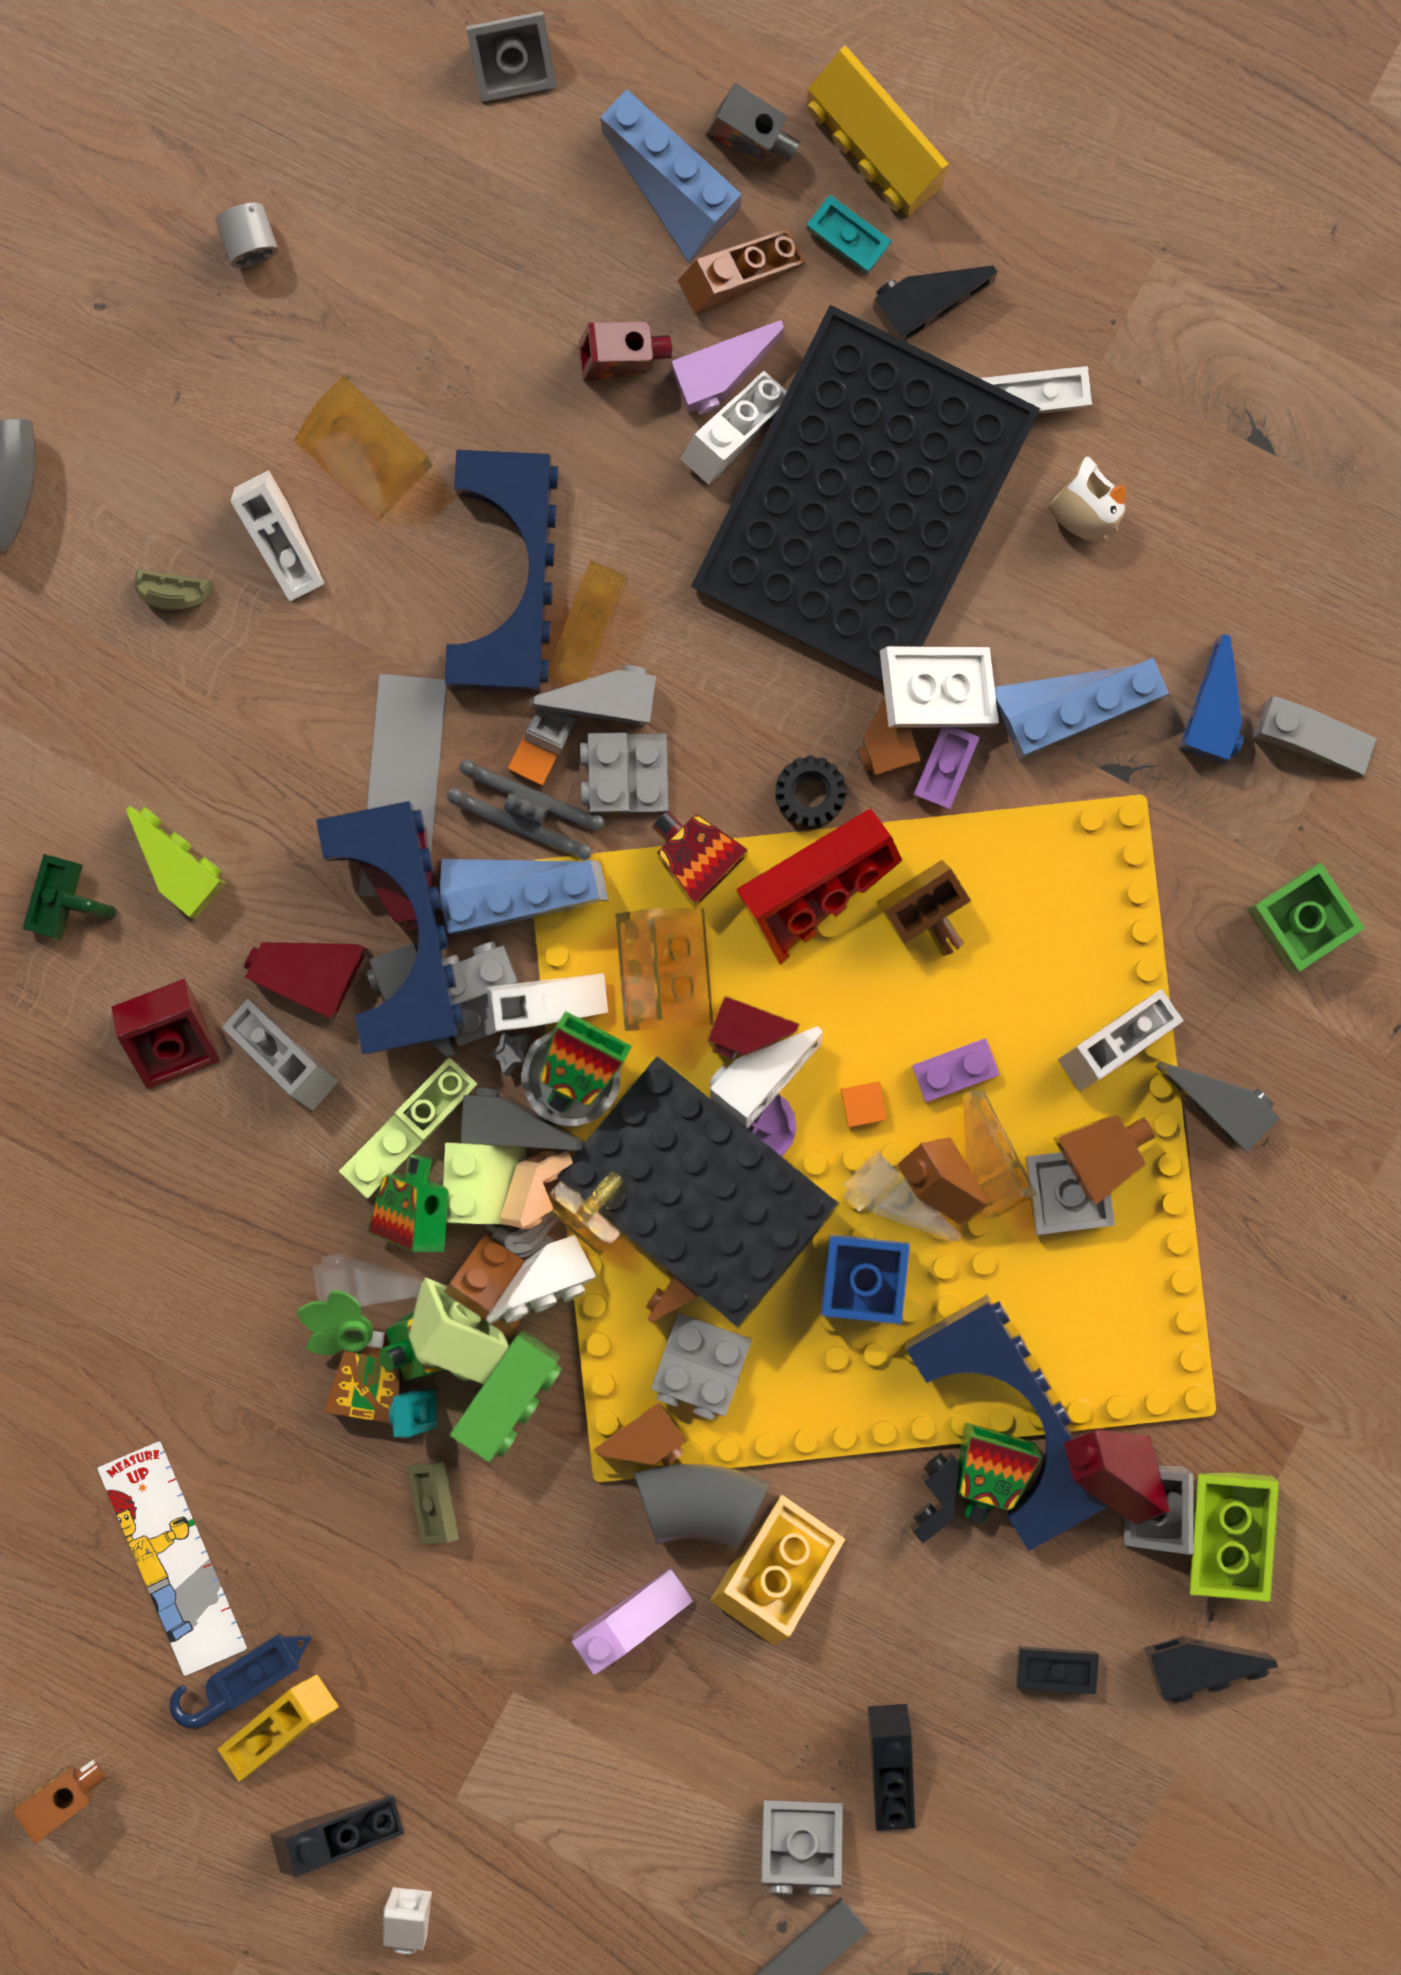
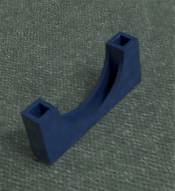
M456 450L454 489L457 496L468 497L487 503L503 513L513 523L522 536L527 548L529 572L523 597L516 610L504 624L480 639L461 644H446L445 685L448 689L541 693V683H548L549 660L542 658L543 644H550L551 621H544L545 605L552 606L553 582H546L547 567H554L555 543H548L549 528H556L557 505L550 504L551 489L558 490L559 466H552L550 454Z
M410 801L317 819L316 824L323 859L328 862L338 860L362 862L377 867L389 874L402 887L410 899L418 923V951L406 981L383 1004L367 1012L355 1015L362 1054L368 1055L460 1036L458 1027L465 1026L460 1003L453 1004L450 988L457 987L453 965H445L443 949H448L449 943L445 926L437 925L435 911L441 910V903L437 887H430L427 872L433 871V863L429 848L422 849L419 833L426 832L421 809L414 810L413 804Z
M987 1294L907 1340L906 1350L926 1383L955 1373L984 1374L1002 1380L1017 1389L1036 1410L1045 1430L1043 1462L1030 1488L1018 1499L1012 1510H1007L1010 1522L1027 1550L1031 1551L1103 1510L1108 1505L1073 1481L1064 1442L1074 1439V1436L1067 1427L1072 1420L1060 1401L1054 1404L1047 1394V1391L1052 1389L1043 1371L1040 1368L1034 1371L1026 1359L1031 1355V1352L1021 1335L1012 1336L1006 1326L1011 1319L1001 1302L997 1301L993 1304Z

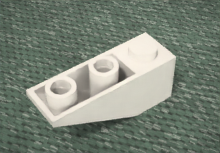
M763 371L694 434L681 460L710 485L738 458L775 417L787 391Z
M604 973L487 987L490 1022L496 1031L559 1022L565 1011L578 1018L608 1013Z
M573 1235L547 1244L527 1259L486 1318L488 1323L490 1324L504 1318L507 1323H511L528 1314V1309L534 1308L535 1312L538 1313L556 1304V1299L562 1297L564 1302H568L585 1293L583 1286L594 1279L596 1275L576 1236Z

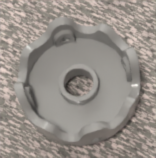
M554 1031L545 1034L530 1047L522 1068V1086L531 1107L544 1119L564 1126L583 1125L599 1118L610 1108L616 1099L620 1088V1069L590 1106H584L574 1100L567 1112H559L547 1103V1099L553 1089L540 1081Z

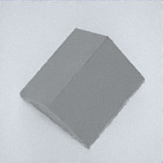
M543 11L466 26L481 102L557 87Z
M1158 1466L1170 1513L1141 1524H1133L1124 1517V1546L1193 1554V1473L1184 1466Z

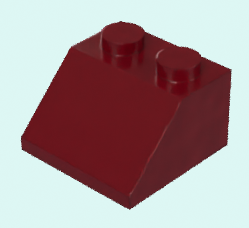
M185 978L111 1006L116 1037L146 1089L220 1061L201 1008Z
M724 996L708 1042L714 1044L712 1052L735 1060L737 1053L745 1056L797 1032L800 1024Z

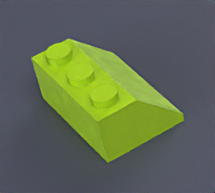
M1235 1472L1198 1474L1190 1595L1270 1602L1279 1481L1273 1476Z

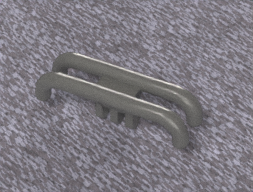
M467 759L461 762L460 771L462 774L509 796L504 805L505 810H502L474 798L459 789L453 788L447 794V799L450 803L575 858L586 860L592 856V848L588 844H582L542 827L549 812L589 830L600 831L605 825L603 817L590 814L492 772Z

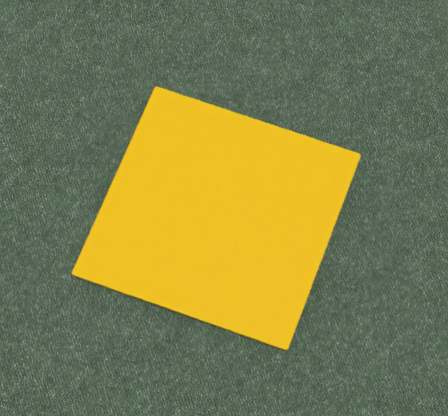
M1132 795L882 822L891 834L902 861L865 893L857 891L851 896L846 904L847 908L837 917L830 914L814 928L817 934L807 943L800 940L789 949L788 953L791 956L781 965L750 917L736 889L838 827L733 838L748 850L747 857L696 908L690 904L658 859L657 852L662 846L592 853V856L586 860L573 856L532 860L581 862L594 860L600 862L609 900L534 918L540 981L604 973L608 1013L581 1017L580 1019L632 1046L620 1068V1088L610 1108L599 1118L587 1124L578 1126L557 1124L585 1142L656 1056L710 1098V1088L712 1086L709 1083L714 1074L722 1066L728 1069L736 1059L743 1057V1055L737 1053L735 1060L716 1054L712 1052L714 1044L708 1042L724 996L800 1024L797 1032L765 1047L814 1027H818L823 1031L822 1045L779 1092L791 1106L796 1121L793 1143L782 1157L834 1198L840 1205L740 1328L736 1327L700 1296L654 1322L647 1320L651 1311L645 1308L657 1288L665 1291L672 1280V1277L667 1275L668 1269L562 1182L567 1237L576 1236L596 1275L594 1279L583 1286L585 1293L574 1299L592 1473L595 1481L609 1482L635 1479L634 1472L657 1466H665L661 1460L655 1465L602 1457L598 1456L594 1450L658 1402L686 1439V1442L681 1445L685 1453L668 1465L707 1464L738 1468L959 1444L962 1442L966 1422L1015 1437L1045 1434L1042 1422L1034 1407L1024 1395L1008 1383L978 1373H955L926 1383L906 1350L907 1340L987 1294L993 1304L1000 1301L1011 1319L1006 1326L1012 1336L1015 1337L1020 1334L1031 1352V1355L1026 1359L1032 1369L1035 1371L1040 1368L1052 1387V1389L1047 1391V1394L1054 1404L1059 1401L1063 1404L1072 1420L1067 1425L1070 1431L1208 1417L1215 1414L1216 1402L1181 1093L1155 1067L1160 1061L1177 1066L1173 1029L1081 1092L1078 1091L1057 1060L1160 989L1163 990L1170 1000L1149 810L1145 796ZM940 860H943L953 870L971 899L969 903L947 916L959 937L964 941V944L957 950L947 937L946 941L953 950V953L946 956L940 953V949L928 930H925L904 944L876 903ZM559 1022L545 1024L546 1034L554 1031ZM986 1038L1000 1075L925 1102L911 1065ZM879 1081L887 1120L848 1127L840 1089ZM1111 1115H1118L1125 1127L1144 1117L1152 1127L1156 1138L1138 1147L1146 1164L1111 1193L1115 1225L1035 1235L1025 1156L1060 1152L1053 1137ZM950 1137L989 1199L990 1204L967 1224L960 1225L919 1200L898 1168L897 1164L920 1143ZM568 1150L571 1159L579 1150ZM828 1234L903 1241L910 1244L902 1324L821 1315L820 1309ZM678 1312L752 1339L726 1416L717 1414L715 1420L702 1417L693 1412L695 1405L680 1400L678 1406L664 1403L656 1399L658 1392L651 1389Z

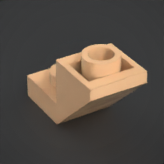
M544 1148L516 1165L500 1215L503 1225L519 1227L522 1230L529 1229L538 1225L542 1221V1216L554 1210L543 1183L557 1179L561 1170L573 1164L568 1150Z

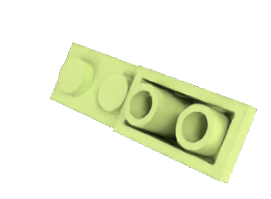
M449 1057L394 1113L388 1122L339 1170L338 1174L364 1199L368 1200L381 1186L383 1177L387 1173L394 1174L408 1160L409 1155H412L461 1104L464 1095H469L478 1084Z

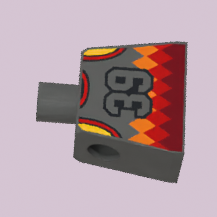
M737 83L733 84L705 134L711 139L757 162H762L769 152L790 162L800 143L799 140L781 130L787 119L784 113Z

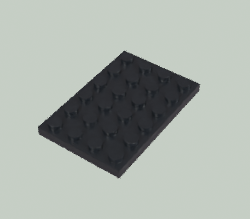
M656 1056L585 1142L582 1150L575 1154L572 1158L573 1164L563 1169L557 1176L559 1180L738 1328L741 1327L840 1205L834 1198L658 1056Z

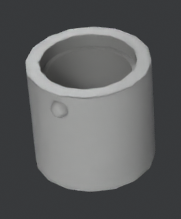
M241 204L217 216L216 223L232 267L245 268L254 266L277 255L279 250L263 204Z

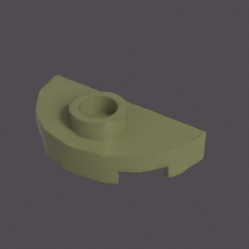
M135 569V590L139 597L150 605L157 606L166 611L194 607L206 601L212 593V581Z

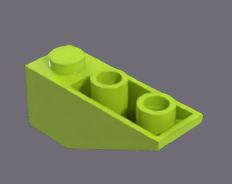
M129 806L126 812L159 892L186 915L197 919L225 886L226 883L218 877L222 870L205 856L198 861L188 852L192 845L175 831L170 836L158 827L162 820L145 806L141 811Z

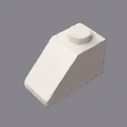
M392 1888L384 1910L383 1946L393 1947V1951L401 1954H413L416 1950L424 1949L427 1940L432 1891Z

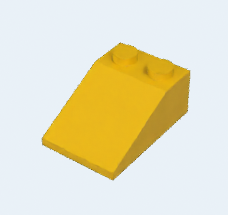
M780 1495L729 1567L711 1597L710 1602L772 1645H776L790 1637L843 1545L845 1538L783 1495Z

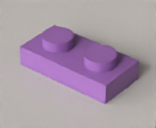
M941 727L913 796L949 811L980 737L956 727Z
M986 1038L911 1065L925 1102L1000 1075Z

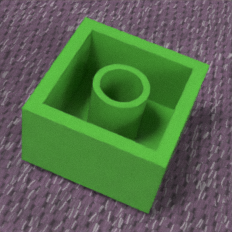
M1322 863L1310 866L1247 908L1290 974L1302 971L1365 929Z

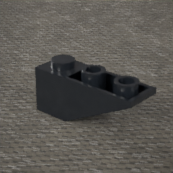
M1183 1636L1144 1647L1157 1691L1164 1701L1170 1699L1171 1703L1187 1701L1194 1697L1193 1692L1208 1688L1210 1692L1226 1689L1232 1685V1680L1246 1677L1247 1680L1266 1677L1269 1675V1669L1278 1667L1277 1661L1269 1653Z
M907 1704L868 1706L876 1831L915 1828L912 1733Z
M390 1795L304 1820L270 1834L280 1873L299 1877L400 1836L404 1832L394 1796Z

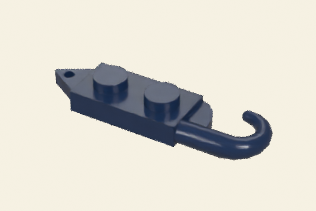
M278 1633L215 1672L207 1680L205 1688L210 1705L195 1714H186L180 1707L181 1696L187 1690L185 1685H181L173 1692L170 1698L169 1709L172 1718L177 1724L189 1729H198L208 1725L299 1669V1661L312 1637L310 1635L282 1636L281 1633ZM302 1640L304 1646H299L298 1641Z

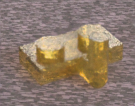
M611 1172L586 1201L581 1198V1193L577 1189L568 1187L560 1181L548 1195L554 1209L550 1212L601 1256L620 1235V1232L614 1228V1224L597 1211L619 1188L623 1181L618 1174Z

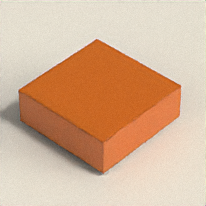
M523 736L508 766V770L543 787L559 755L524 740Z
M879 1081L840 1089L848 1127L887 1120Z

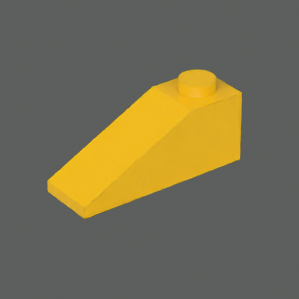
M316 1674L289 1689L217 1750L238 1782H240L317 1726L339 1706Z

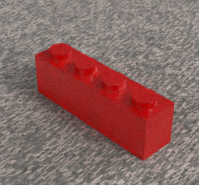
M869 808L737 888L736 891L776 960L781 965L791 956L788 953L789 949L800 940L807 943L817 934L814 929L830 914H833L835 917L841 914L847 908L846 904L851 896L857 891L865 893L902 861V858L891 834L873 810Z

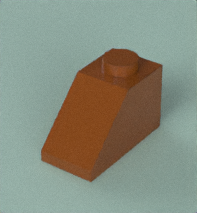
M884 697L862 740L863 748L857 749L864 772L871 770L873 779L918 765L921 761L911 729L888 727Z
M950 1137L920 1143L897 1164L919 1200L960 1225L967 1224L990 1204L989 1199Z
M658 1402L594 1450L598 1456L651 1465H655L661 1460L667 1466L685 1453L681 1445L686 1442V1439Z

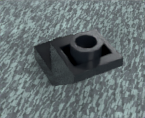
M940 1453L923 1467L926 1473L921 1478L939 1500V1503L935 1506L928 1503L913 1516L915 1522L910 1527L922 1544L954 1519L959 1462L952 1453H949L946 1457Z

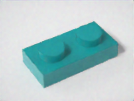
M832 195L826 198L806 225V230L866 275L871 272L892 242V240Z
M421 1388L393 1396V1403L389 1409V1421L391 1426H394V1437H410L437 1428V1388Z

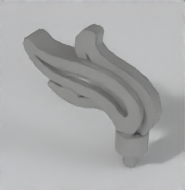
M552 1210L541 1217L542 1221L538 1225L525 1230L509 1231L501 1224L498 1227L494 1224H486V1228L493 1233L491 1235L493 1239L518 1257L523 1258L543 1248L545 1245L555 1242V1239L547 1233L557 1221L565 1219L566 1215L562 1210Z

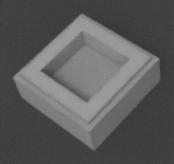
M538 709L526 730L524 740L560 755L575 726L576 719L564 713Z

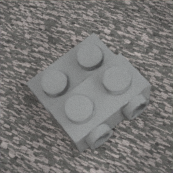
M666 733L588 734V743H580L581 766H589V782H581L582 805H590V814L666 813L668 811Z
M494 941L473 948L474 956L463 961H459L458 955L444 959L445 965H453L457 987L450 988L453 1004L460 1003L465 1026L458 1027L460 1036L455 1037L458 1047L503 1031H496L491 1026L487 987L516 984L519 982L506 947L503 945L496 948Z
M678 1312L651 1385V1389L658 1392L656 1399L673 1406H678L680 1400L695 1405L693 1410L695 1414L712 1420L716 1419L717 1414L726 1416L752 1339Z
M763 1801L761 1886L769 1887V1894L792 1895L793 1888H809V1896L830 1897L832 1896V1889H840L842 1885L843 1803Z

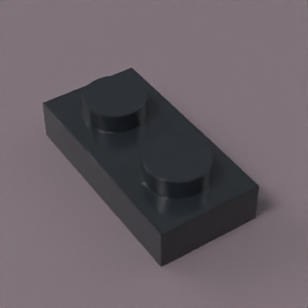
M1018 1646L1017 1689L1096 1694L1099 1654L1097 1651Z

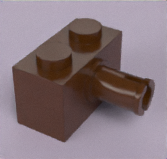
M940 860L876 902L904 944L925 930H928L943 956L953 953V950L946 941L947 937L957 950L964 944V941L959 937L947 916L969 903L971 899L953 870L943 860Z

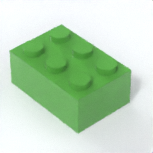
M522 1329L450 1436L488 1462L491 1461L495 1454L502 1458L518 1434L512 1428L517 1421L525 1425L536 1409L540 1400L534 1396L538 1390L542 1388L547 1392L559 1375L562 1368L557 1365V1362L561 1355Z

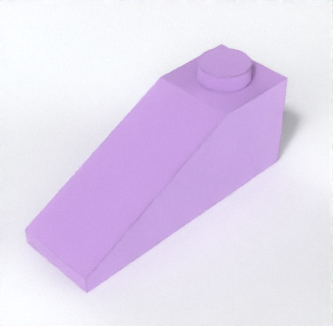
M776 321L671 361L672 373L688 414L697 411L698 414H705L717 409L720 406L719 402L728 397L783 337L784 326L782 321Z
M671 1567L573 1634L572 1643L593 1675H595L628 1653L691 1604L693 1599Z

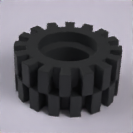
M814 755L807 756L806 758L799 757L794 759L791 764H787L778 777L775 789L776 804H778L781 814L785 815L789 822L798 824L802 828H818L823 824L831 822L842 809L846 795L845 779L837 770L838 767L834 763L830 764L827 762V759L823 757L815 758ZM807 777L817 778L825 786V799L815 807L802 805L795 795L796 785Z

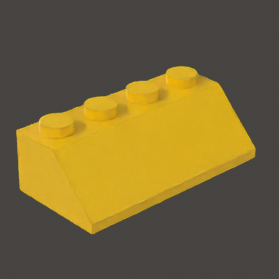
M846 45L842 47L808 88L807 110L817 123L822 124L825 122L834 133L832 138L840 150L844 153L850 151L859 161L857 166L862 175L871 183L875 180L885 191L882 194L888 205L896 212L901 210L908 217L943 187L949 163Z

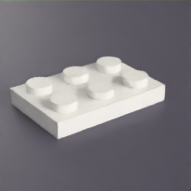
M885 647L880 650L889 728L992 727L999 724L990 647Z

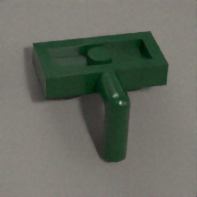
M43 854L22 929L62 940L70 910L105 920H112L116 915V909L113 905L75 895L83 867L82 864Z

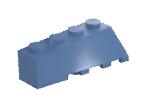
M626 89L600 117L602 134L628 173L632 175L641 189V193L647 202L651 204L661 219L663 226L669 235L673 237L689 264L739 211L742 194Z
M1154 658L1132 666L994 687L997 710L1019 760L1160 701L1169 694Z
M441 859L440 899L448 934L462 935L609 901L601 863L598 861Z

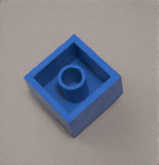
M828 1234L820 1309L821 1315L902 1324L910 1244L903 1241Z

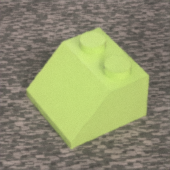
M457 1142L445 1143L443 1186H446L448 1190L446 1222L502 1224L500 1215L516 1165L527 1158V1147Z
M425 1277L421 1283L409 1333L416 1358L428 1367L439 1366L449 1370L461 1380L467 1381L471 1379L484 1384L509 1348L503 1332L444 1292L447 1286Z

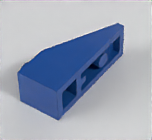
M1222 634L1216 640L1179 746L1180 750L1220 764L1229 761L1231 756L1237 757L1244 739V735L1239 734L1242 718L1231 636Z

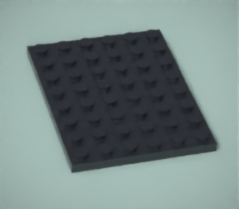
M829 305L691 588L883 683L880 650L885 647L923 646L1041 408Z

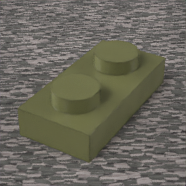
M444 1461L418 1463L408 1466L421 1543L437 1544L458 1540L456 1516L453 1511L449 1479L446 1474Z

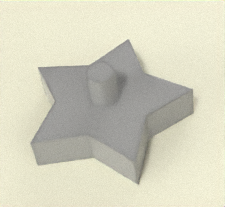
M502 1031L499 1046L489 1056L500 1061L504 1075L509 1076L517 1065L524 1064L530 1036L524 1034L513 1038Z

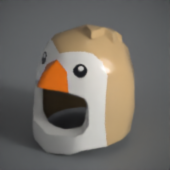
M1088 456L1079 463L1077 473L1049 504L1048 509L1055 519L1074 535L1094 543L1109 539L1118 532V526L1126 512L1124 504L1126 488L1125 485L1114 486L1100 473L1097 464Z

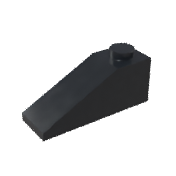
M992 265L908 276L898 283L893 279L876 291L878 297L874 299L872 309L889 334L906 342L994 283L998 271Z

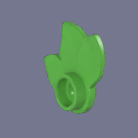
M332 1290L328 1295L327 1302H310L300 1307L297 1311V1316L301 1322L314 1333L308 1340L306 1349L316 1354L334 1355L342 1349L349 1352H357L364 1349L372 1340V1323L361 1315L360 1303L346 1292Z

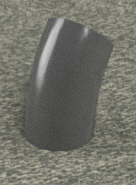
M26 419L0 420V554L6 555L19 533L33 492L36 470V445L33 423Z
M673 1464L634 1472L657 1545L678 1540H702L721 1544L738 1551L771 1484L749 1473L707 1464Z

